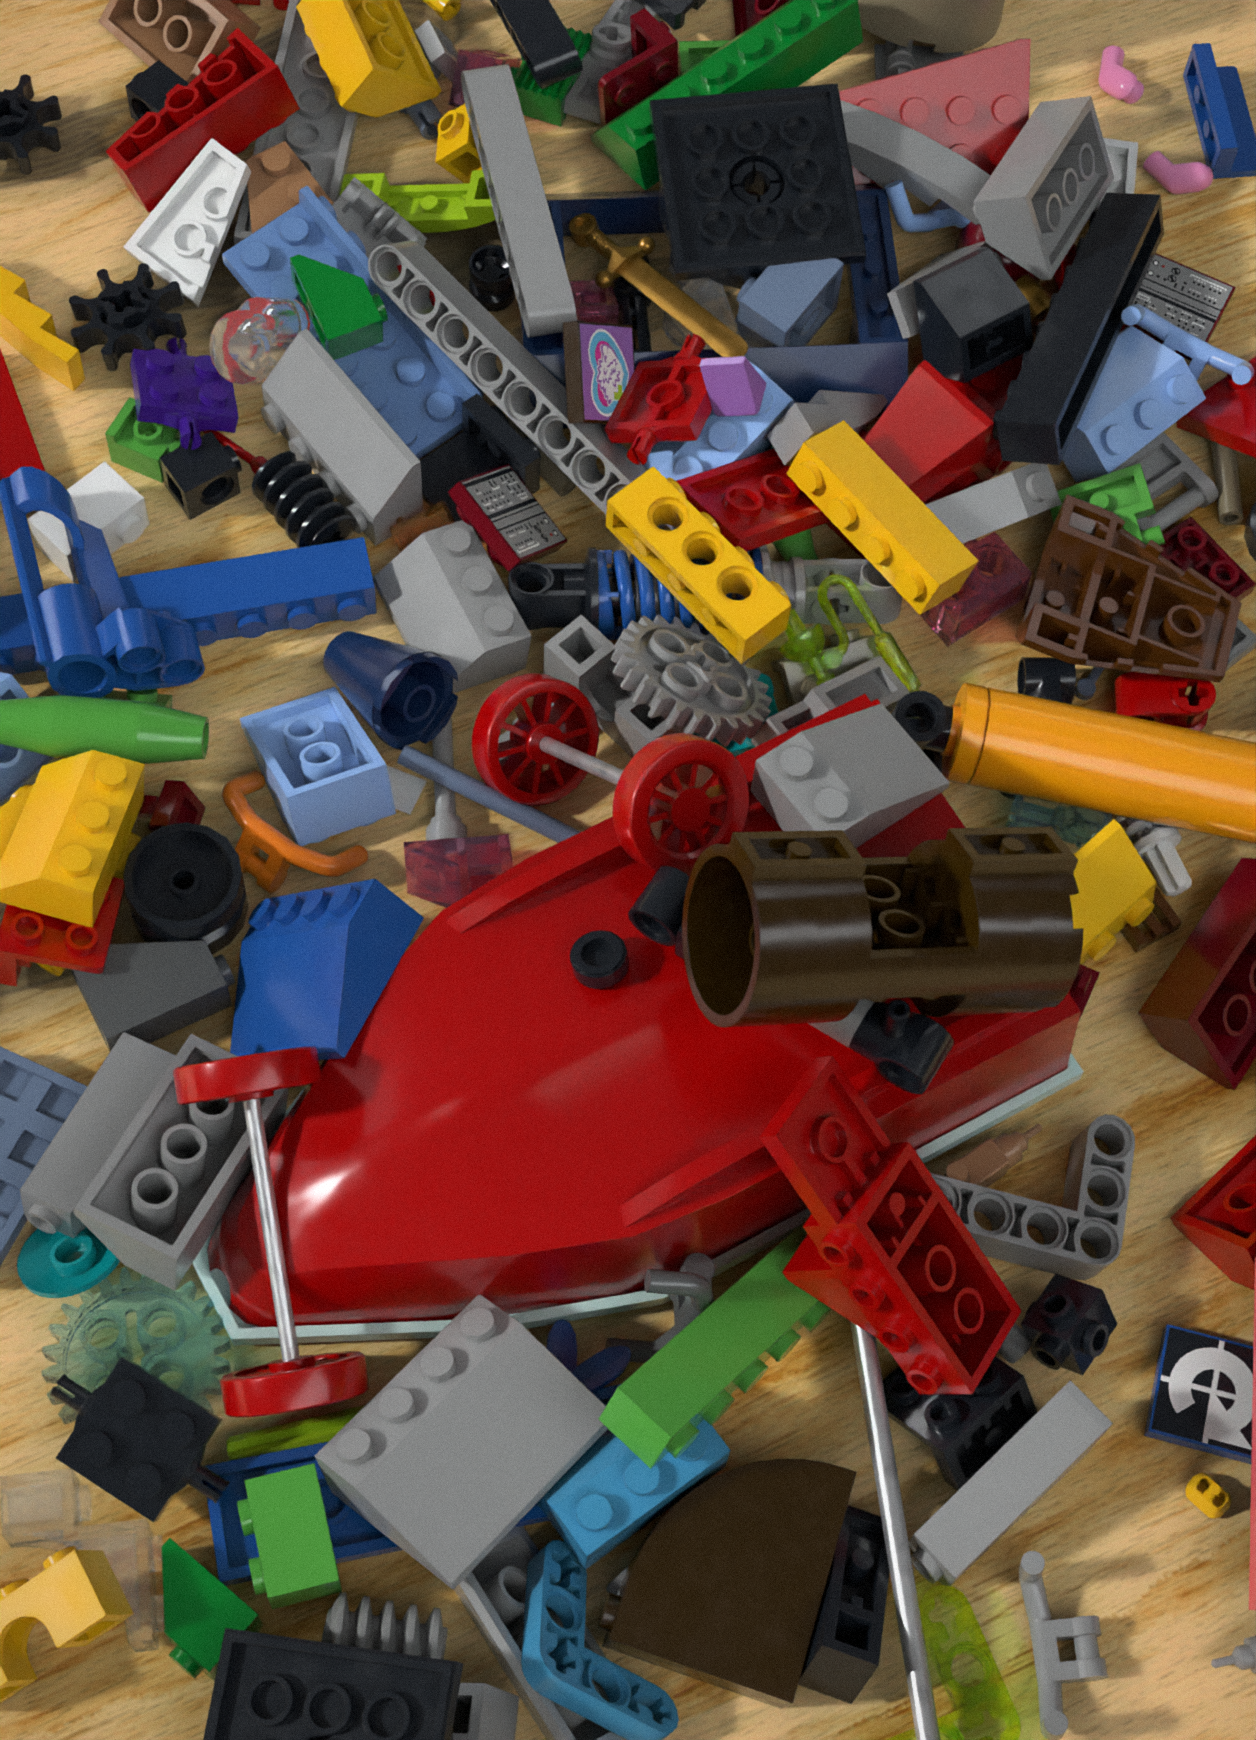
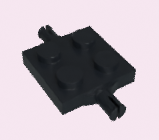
M127 1357L119 1359L105 1383L92 1393L68 1378L65 1374L56 1382L61 1387H53L50 1396L55 1397L78 1412L74 1430L56 1456L57 1460L152 1522L159 1520L173 1496L187 1485L213 1500L215 1504L223 1496L222 1492L227 1490L230 1481H226L201 1463L204 1459L206 1445L223 1419ZM208 1483L212 1484L213 1486H215L216 1488H218V1489L221 1490L222 1492L218 1491L217 1489H215L214 1487H212V1486L209 1485Z

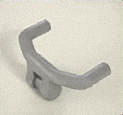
M1028 1551L1022 1556L1018 1572L1030 1627L1038 1683L1041 1733L1046 1739L1059 1740L1068 1728V1719L1063 1713L1061 1684L1098 1681L1108 1678L1105 1658H1100L1097 1637L1101 1636L1100 1622L1098 1616H1079L1052 1620L1042 1577L1045 1560L1039 1552ZM1074 1640L1076 1660L1060 1662L1057 1641Z

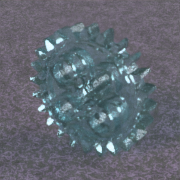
M127 1267L121 1269L119 1284L112 1286L106 1277L99 1283L100 1292L95 1295L89 1290L79 1293L83 1302L79 1308L65 1303L61 1305V1309L68 1319L67 1325L50 1324L48 1327L52 1336L60 1342L59 1344L48 1345L42 1348L45 1358L57 1363L41 1371L47 1383L56 1384L60 1377L65 1374L68 1378L92 1393L105 1383L121 1357H127L133 1361V1351L126 1316L129 1312H135L137 1314L138 1341L145 1355L141 1359V1367L158 1378L169 1371L182 1373L184 1380L176 1390L214 1413L211 1404L206 1399L207 1394L222 1395L220 1381L214 1375L231 1372L229 1360L216 1355L231 1349V1345L227 1336L215 1335L224 1328L221 1314L206 1317L213 1308L211 1298L207 1295L193 1302L197 1292L193 1281H188L179 1290H173L143 1274L140 1281H133ZM171 1317L176 1320L173 1331L168 1335L153 1337L148 1334L151 1323L156 1319ZM105 1327H113L119 1330L116 1341L110 1346L97 1348L91 1345V1340L98 1330ZM52 1389L47 1393L52 1405L63 1404L55 1397L50 1396ZM65 1404L58 1415L64 1424H68L76 1420L78 1412Z

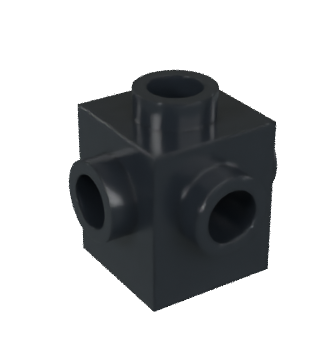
M1055 1274L1039 1298L1028 1307L1021 1326L1028 1341L1031 1343L1033 1356L1041 1364L1054 1370L1062 1367L1084 1375L1094 1358L1099 1356L1106 1348L1109 1336L1117 1326V1322L1102 1289Z

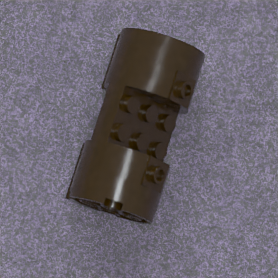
M1052 827L949 828L945 840L924 841L917 845L908 857L862 858L843 830L733 832L729 844H714L701 853L691 871L685 892L682 916V942L686 973L693 996L703 1015L718 1027L837 1022L846 1018L854 1010L859 1000L862 999L883 1002L888 998L910 997L921 1014L938 1018L1029 1013L1039 1011L1044 1007H1055L1065 998L1072 987L1082 954L1083 928L1073 929V915L1069 896L1079 893L1073 875L1078 859Z

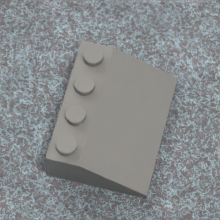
M477 1295L314 1456L331 1493L454 1590L608 1429L598 1420L606 1406L520 1322L482 1295Z

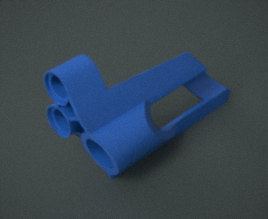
M20 467L9 477L0 480V501L38 663L45 666L47 679L52 689L60 695L102 698L112 692L114 688L138 691L181 686L192 683L204 674L205 665L194 626L189 622L171 617L170 612L164 610L158 613L146 608H129L102 530L78 519L71 495L60 481L47 472L34 467ZM32 511H44L54 515L64 523L79 584H60L44 591L26 514Z

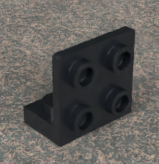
M996 1356L973 1394L919 1395L916 1389L907 1381L906 1375L900 1366L883 1380L888 1417L931 1447L945 1482L957 1491L1037 1413L1024 1375Z

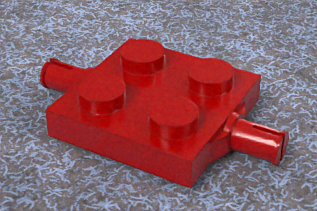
M697 334L687 335L680 352L675 356L659 361H641L632 374L604 428L611 443H633L627 452V458L632 463L640 465L641 462L644 465L653 446L658 442L696 441L712 411L700 369L701 359H705L699 357L705 347V341L701 336Z

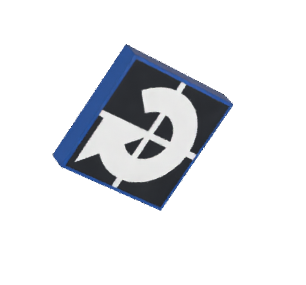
M1167 1324L1162 1333L1144 1436L1251 1464L1253 1346Z

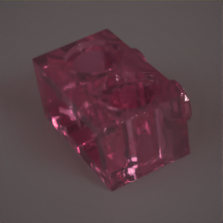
M995 531L980 541L973 539L964 544L979 561L960 590L951 596L956 600L945 599L920 615L947 647L1024 599L1032 572ZM981 572H988L994 576H988Z

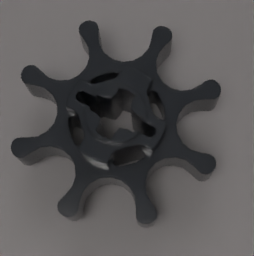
M27 74L20 76L19 84L15 89H5L3 92H0V160H7V158L16 160L20 165L21 173L24 175L32 172L28 155L32 148L46 147L53 152H58L61 149L57 128L43 125L62 118L57 96L52 95L38 102L30 101L34 97L31 77Z
M146 263L138 266L137 275L133 280L123 281L122 284L111 281L108 271L101 269L97 272L102 289L98 297L83 299L74 295L69 299L75 319L77 321H89L84 326L71 330L70 333L75 347L79 349L80 353H83L92 346L104 344L105 346L102 348L101 353L106 368L109 371L117 370L120 357L125 353H132L133 349L148 351L156 349L154 342L159 336L173 335L177 338H184L187 335L182 315L180 313H166L172 308L184 305L185 301L179 283L172 281L164 288L151 289L154 286V281L149 265Z

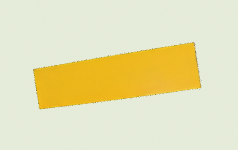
M0 266V336L37 368L72 391H75L86 379L79 349L57 337L52 314L31 303L25 279Z

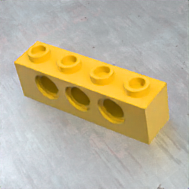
M653 466L607 500L605 526L740 664H743L787 629L792 604L785 590L777 582H769L755 568L750 555L740 546L734 547L721 534L716 521L708 513H700L687 500L682 487L674 479H666ZM668 524L674 526L676 529L667 531L662 530L657 526ZM701 558L709 561L711 564L697 565L691 560ZM738 593L743 595L745 599L732 600L726 594Z

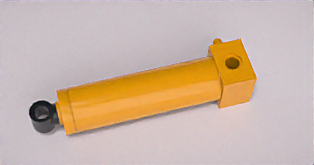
M970 683L962 684L955 703L951 706L943 705L940 699L929 692L914 691L906 694L891 713L924 753L930 750L939 752L943 756L942 774L950 782L1256 844V742L990 687L986 688L985 686ZM917 715L921 717L926 723L927 732L918 733L911 730L905 722V716Z

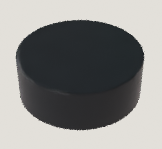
M592 931L581 936L574 943L570 951V961L576 979L589 988L603 989L611 987L625 977L629 968V958L624 941L618 935L609 931Z

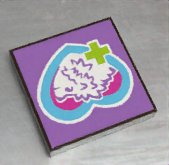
M585 321L563 322L569 424L606 425L635 371L633 326Z

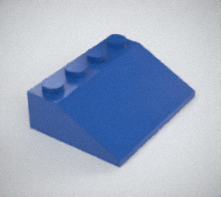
M376 879L271 897L261 901L249 917L248 923L251 927L241 942L230 1053L236 1056H244L304 1046H315L318 1051L319 1060L345 1058L424 917Z

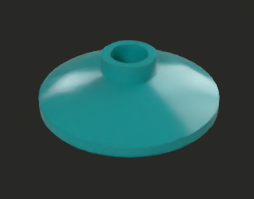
M87 1227L75 1238L59 1231L50 1234L37 1228L21 1248L17 1260V1271L23 1285L35 1295L46 1298H63L79 1294L94 1287L117 1267L120 1260Z

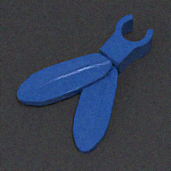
M564 1319L557 1320L548 1334L546 1348L592 1393L619 1377L631 1359V1351L628 1347L614 1346L596 1353L577 1366L576 1333L571 1324Z

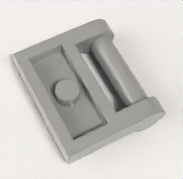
M1164 432L1112 471L1115 472L1140 463L1152 501L1179 482L1188 489V491L1158 510L1155 514L1137 519L1141 531L1160 525L1163 531L1198 506L1201 508L1207 507L1216 501L1219 495L1214 482Z

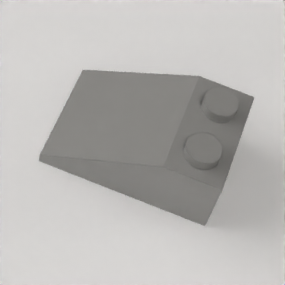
M881 703L801 731L758 758L755 763L750 791L783 831L843 830L856 849L946 790L950 782Z

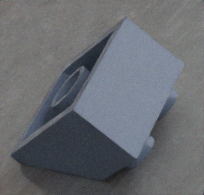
M837 258L770 265L758 279L754 277L749 278L742 286L736 299L739 302L738 314L735 318L737 334L748 343V348L806 346L837 309L844 263Z

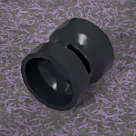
M486 245L475 250L469 259V293L488 312L506 309L515 299V291L503 247L499 245Z

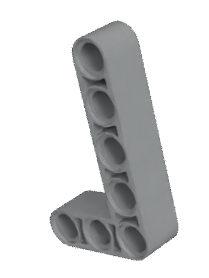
M1105 1114L1097 1117L1072 1141L1070 1147L1062 1207L942 1175L930 1174L985 1256L1076 1280H1087L1110 1265L1119 1256L1122 1248L1135 1149V1135L1131 1126L1124 1119L1116 1115ZM1094 1138H1098L1107 1144L1110 1155L1101 1152L1097 1148ZM1087 1188L1095 1190L1101 1196L1103 1206L1095 1204L1090 1199ZM974 1211L984 1214L990 1220L992 1231L985 1230L976 1223ZM1027 1225L1037 1228L1042 1233L1044 1245L1036 1243L1029 1236ZM1080 1239L1088 1241L1094 1247L1097 1259L1088 1256L1083 1251Z

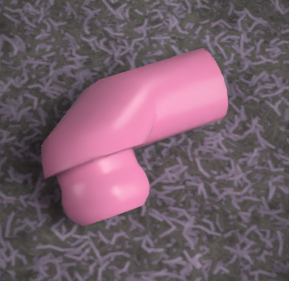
M1108 46L1102 53L1098 78L1099 86L1110 96L1118 100L1123 99L1126 104H1133L1142 97L1144 86L1137 80V76L1123 67L1125 55L1123 49L1118 46Z
M1160 151L1153 152L1143 165V168L1168 192L1175 195L1202 191L1208 188L1213 181V172L1209 166L1201 162L1173 164Z

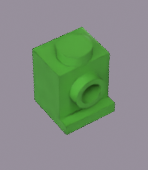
M129 397L105 433L112 462L161 483L164 482L160 457L181 447L178 429L163 424L137 421L135 399Z

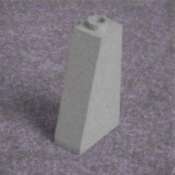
M122 1033L20 1189L24 1215L33 1226L46 1233L54 1234L56 1231H59L72 1238H75L86 1228L74 1215V1207L176 1055L128 1033Z
M1070 1380L914 1533L909 1541V1548L913 1553L911 1555L913 1566L929 1582L934 1584L938 1580L948 1589L1090 1452L1113 1423Z

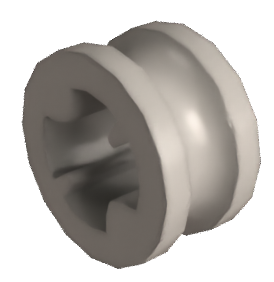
M612 22L595 25L592 30L593 41L590 44V54L592 57L606 64H621L627 61L630 56V48L628 46L631 44V31L621 24Z

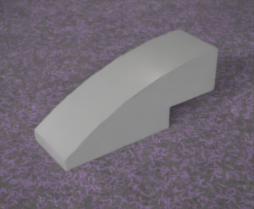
M819 390L808 403L795 402L769 432L767 437L784 466H791L804 441L843 420L859 434L878 416L888 401L882 394Z
M879 655L812 688L803 701L768 717L751 742L756 747L863 694H866L870 701L878 698L880 703L890 712L910 692Z

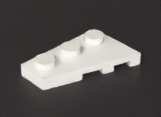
M211 138L124 245L125 250L139 262L148 264L150 270L168 284L172 281H177L182 295L199 307L252 171L245 162Z

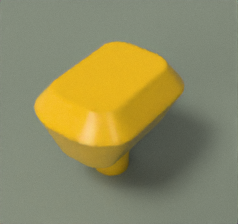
M1198 1473L1186 1485V1497L1209 1518H1219L1229 1509L1232 1502L1230 1493L1209 1474Z

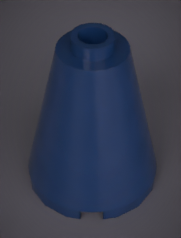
M353 631L339 634L327 646L323 658L326 673L377 736L390 747L403 750L405 745L413 744L419 740L426 744L433 740L447 725L457 704L458 696L452 693L453 678L458 681V675L451 663L442 656Z

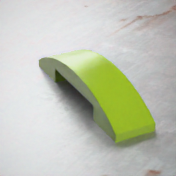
M473 170L470 182L463 184L390 185L385 173L344 174L340 195L355 177L421 233L463 230L496 220L482 170Z

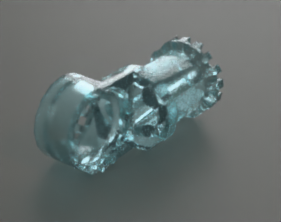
M1014 795L1010 812H1013L1014 815H1008V818L1013 820H1008L1006 827H1052L1063 841L1070 844L1074 843L1076 846L1081 847V843L1086 844L1112 821V815L1072 806L1057 805L1053 809L1025 802L1023 796Z

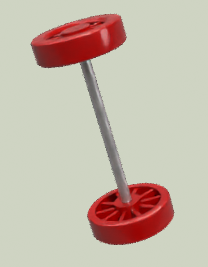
M541 673L519 675L504 682L486 699L477 715L472 733V755L477 771L488 786L517 803L541 806L554 803L569 795L581 784L588 773L617 785L612 811L617 838L625 852L632 859L655 872L661 866H670L690 876L694 864L706 848L714 844H729L733 832L743 831L749 809V788L746 775L737 758L726 748L715 742L689 733L665 735L644 746L629 761L625 769L622 770L595 758L599 743V726L594 708L588 698L572 684ZM528 697H534L532 711L526 701ZM514 709L519 720L514 725L506 723L505 720ZM504 728L510 731V740L498 743L501 729ZM511 755L504 765L501 766L499 758ZM716 778H718L719 784L710 787L712 783L716 780ZM718 803L714 817L709 814L710 805ZM708 821L711 825L703 835L700 827ZM687 840L690 848L684 851L685 841Z
M304 1046L176 1067L173 1070L178 1104L186 1105L224 1098L228 1099V1103L243 1101L282 1359L237 1370L221 1378L220 1385L225 1414L235 1418L281 1414L324 1406L364 1394L370 1386L365 1355L359 1351H343L316 1355H299L260 1098L274 1096V1090L320 1083L322 1077L317 1048L315 1046Z

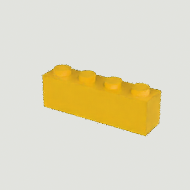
M844 420L803 442L786 474L919 615L960 590L979 560Z

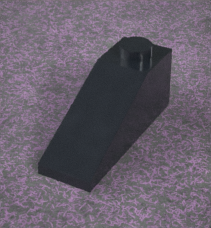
M850 1505L847 1506L798 1682L800 1686L850 1704L853 1703L879 1666L890 1573L880 1516Z

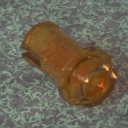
M440 500L437 504L407 519H404L402 516L396 518L397 524L390 527V532L397 547L402 552L422 533L455 522L446 503Z

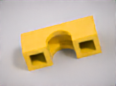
M76 1546L64 1548L48 1557L43 1562L45 1570L31 1580L21 1579L0 1590V1704L38 1679L28 1658L27 1642L33 1627L39 1621L47 1627L57 1648L83 1647L134 1614L103 1550H77Z

